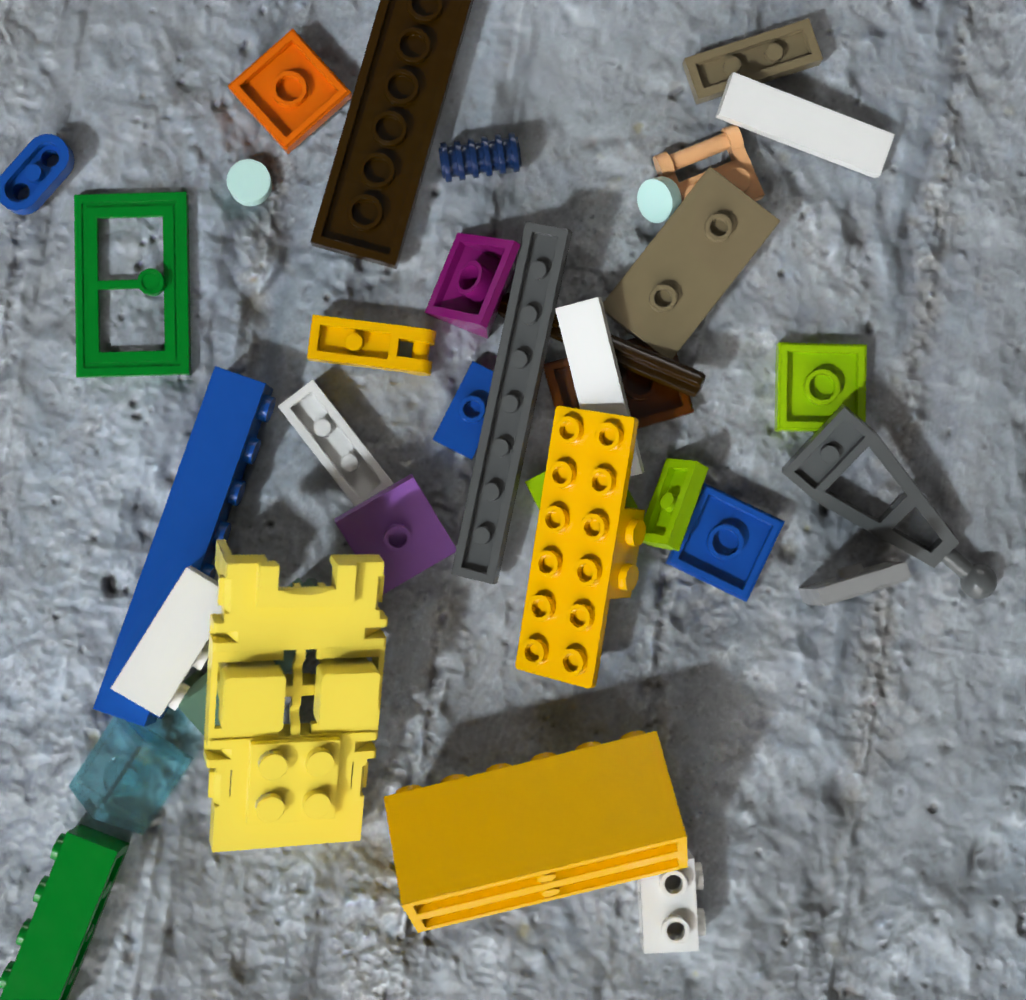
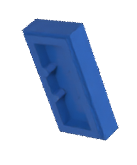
M472 361L432 439L433 441L473 460L478 448L494 371Z

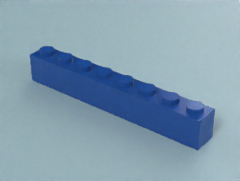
M215 366L93 707L94 710L143 727L155 723L157 718L162 719L166 714L168 707L158 717L110 688L185 568L191 565L214 579L216 568L215 565H212L216 553V540L226 539L227 541L229 538L231 523H228L227 519L232 505L237 507L243 498L246 481H243L242 477L247 463L252 465L258 456L261 439H258L257 435L262 421L267 423L274 411L276 398L271 396L274 389L266 383Z

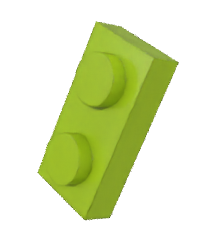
M666 458L644 518L646 534L642 543L651 547L675 551L680 550L707 475L708 467L698 461Z

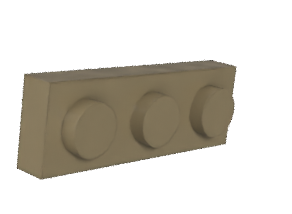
M808 18L686 57L682 65L695 104L698 105L722 97L729 75L733 72L758 82L766 83L819 66L823 57L810 19Z

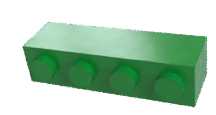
M82 824L67 831L66 834H60L50 855V859L55 860L50 875H45L34 893L33 902L38 903L32 919L28 918L24 922L18 933L16 945L21 947L15 962L10 961L0 978V988L4 989L0 1000H68L130 843Z

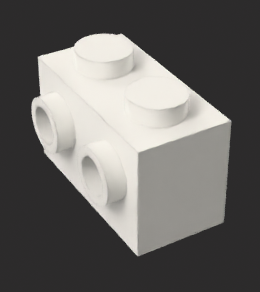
M687 849V868L637 880L639 935L644 954L699 951L698 936L706 935L704 908H697L696 890H703L704 887L703 869L701 862H695L689 849Z

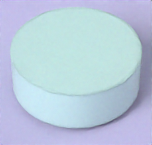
M244 159L238 161L230 168L227 174V187L232 197L238 203L245 206H257L265 202L270 196L272 179L269 171L261 162L253 159Z
M665 176L646 180L640 186L637 194L640 212L648 221L653 223L667 221L682 202L677 184Z

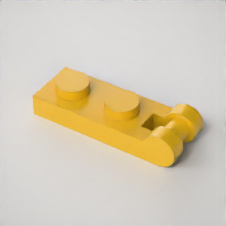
M312 315L307 359L315 362L431 376L433 362L429 361L430 346L435 345L436 331L419 327ZM400 341L413 343L411 358L398 356Z

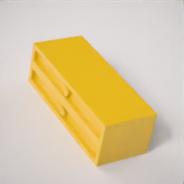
M640 730L631 731L622 735L616 741L603 744L597 741L586 742L577 746L574 751L558 755L553 752L540 753L532 757L529 762L516 765L499 763L488 767L483 773L471 776L453 774L443 778L437 784L425 787L408 785L399 788L395 794L384 796L401 906L418 933L688 867L687 835L657 731L649 733Z

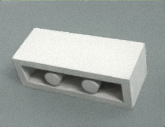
M191 565L186 567L110 689L158 717L164 713L167 707L176 711L190 688L189 685L183 683L192 666L200 671L208 659L210 614H221V606L217 604L218 581Z

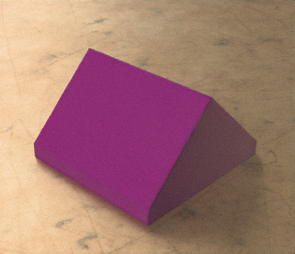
M457 232L425 313L488 339L498 315L501 300L506 295L515 273L521 244L514 240Z

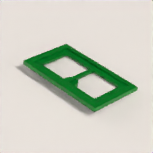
M155 192L74 195L76 378L191 375L188 193ZM163 217L164 276L158 270L150 268L142 271L136 280L99 281L98 219ZM140 289L148 296H157L164 291L165 350L100 352L99 290Z

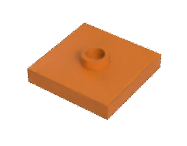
M293 28L228 85L232 94L287 154L292 152L352 99L351 91Z

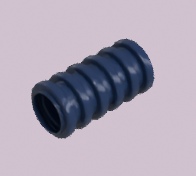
M509 132L506 138H502L501 134H496L493 140H488L487 136H482L479 142H474L473 138H469L466 144H461L460 140H455L453 146H447L446 142H442L438 148L442 176L446 183L452 182V177L459 176V180L462 181L466 179V175H472L473 179L479 178V173H486L488 177L493 175V171L499 170V173L502 175L506 174V169L512 168L515 173L519 172L520 167H522L519 140L514 132Z

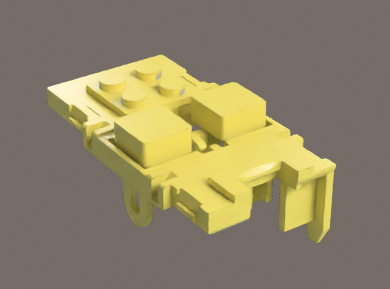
M226 539L216 540L215 568L219 576L217 604L221 606V614H210L203 750L206 767L211 768L208 778V798H211L209 842L212 853L361 840L364 805L362 788H365L367 785V759L376 758L377 750L372 741L378 739L386 636L381 627H387L388 617L378 607V602L383 600L385 577L383 574L384 561L379 554L331 555L329 561L332 565L331 586H326L324 582L317 583V586H301L300 583H293V587H278L280 566L276 560H267L265 554L232 555ZM306 649H316L315 657L319 661L316 667V674L302 672ZM284 650H296L292 661V674H284L280 665H275L274 663L276 660H284ZM367 657H372V661H368ZM216 693H217V694H218V698H219V713H218V718H219L220 725H216V726H215ZM301 696H314L313 715L316 719L315 721L300 723L299 708ZM285 697H291L289 705L290 724H283Z

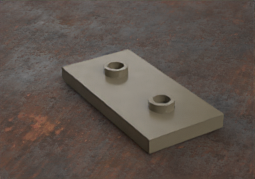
M710 166L603 302L605 314L653 352L673 359L776 228L780 220Z

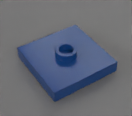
M703 483L680 550H670L665 564L747 602L785 521Z

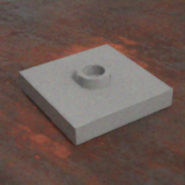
M882 562L863 568L862 563H857L835 570L836 577L798 589L802 602L806 603V605L827 606L909 581L911 574L907 562Z

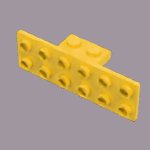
M557 406L555 409L515 667L518 670L587 689L594 688L597 684L610 599L631 598L632 590L635 588L639 577V570L636 566L639 546L642 544L646 534V525L643 521L645 510L625 507L639 423L636 417L565 406Z

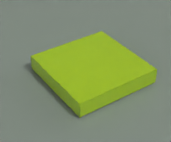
M778 342L776 344L774 431L816 433L842 404L847 406L866 423L867 344Z

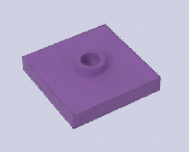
M413 474L406 476L335 518L336 525L354 554H379L383 559V574L385 575L383 594L456 552V546Z

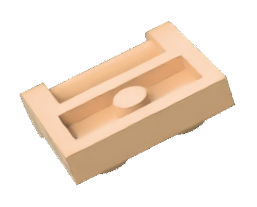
M732 124L721 129V134L672 154H668L665 151L653 156L658 176L668 177L677 184L682 201L705 172L679 182L675 171L726 150L731 161L713 169L754 201L761 200L765 195L744 147L741 131L736 125Z

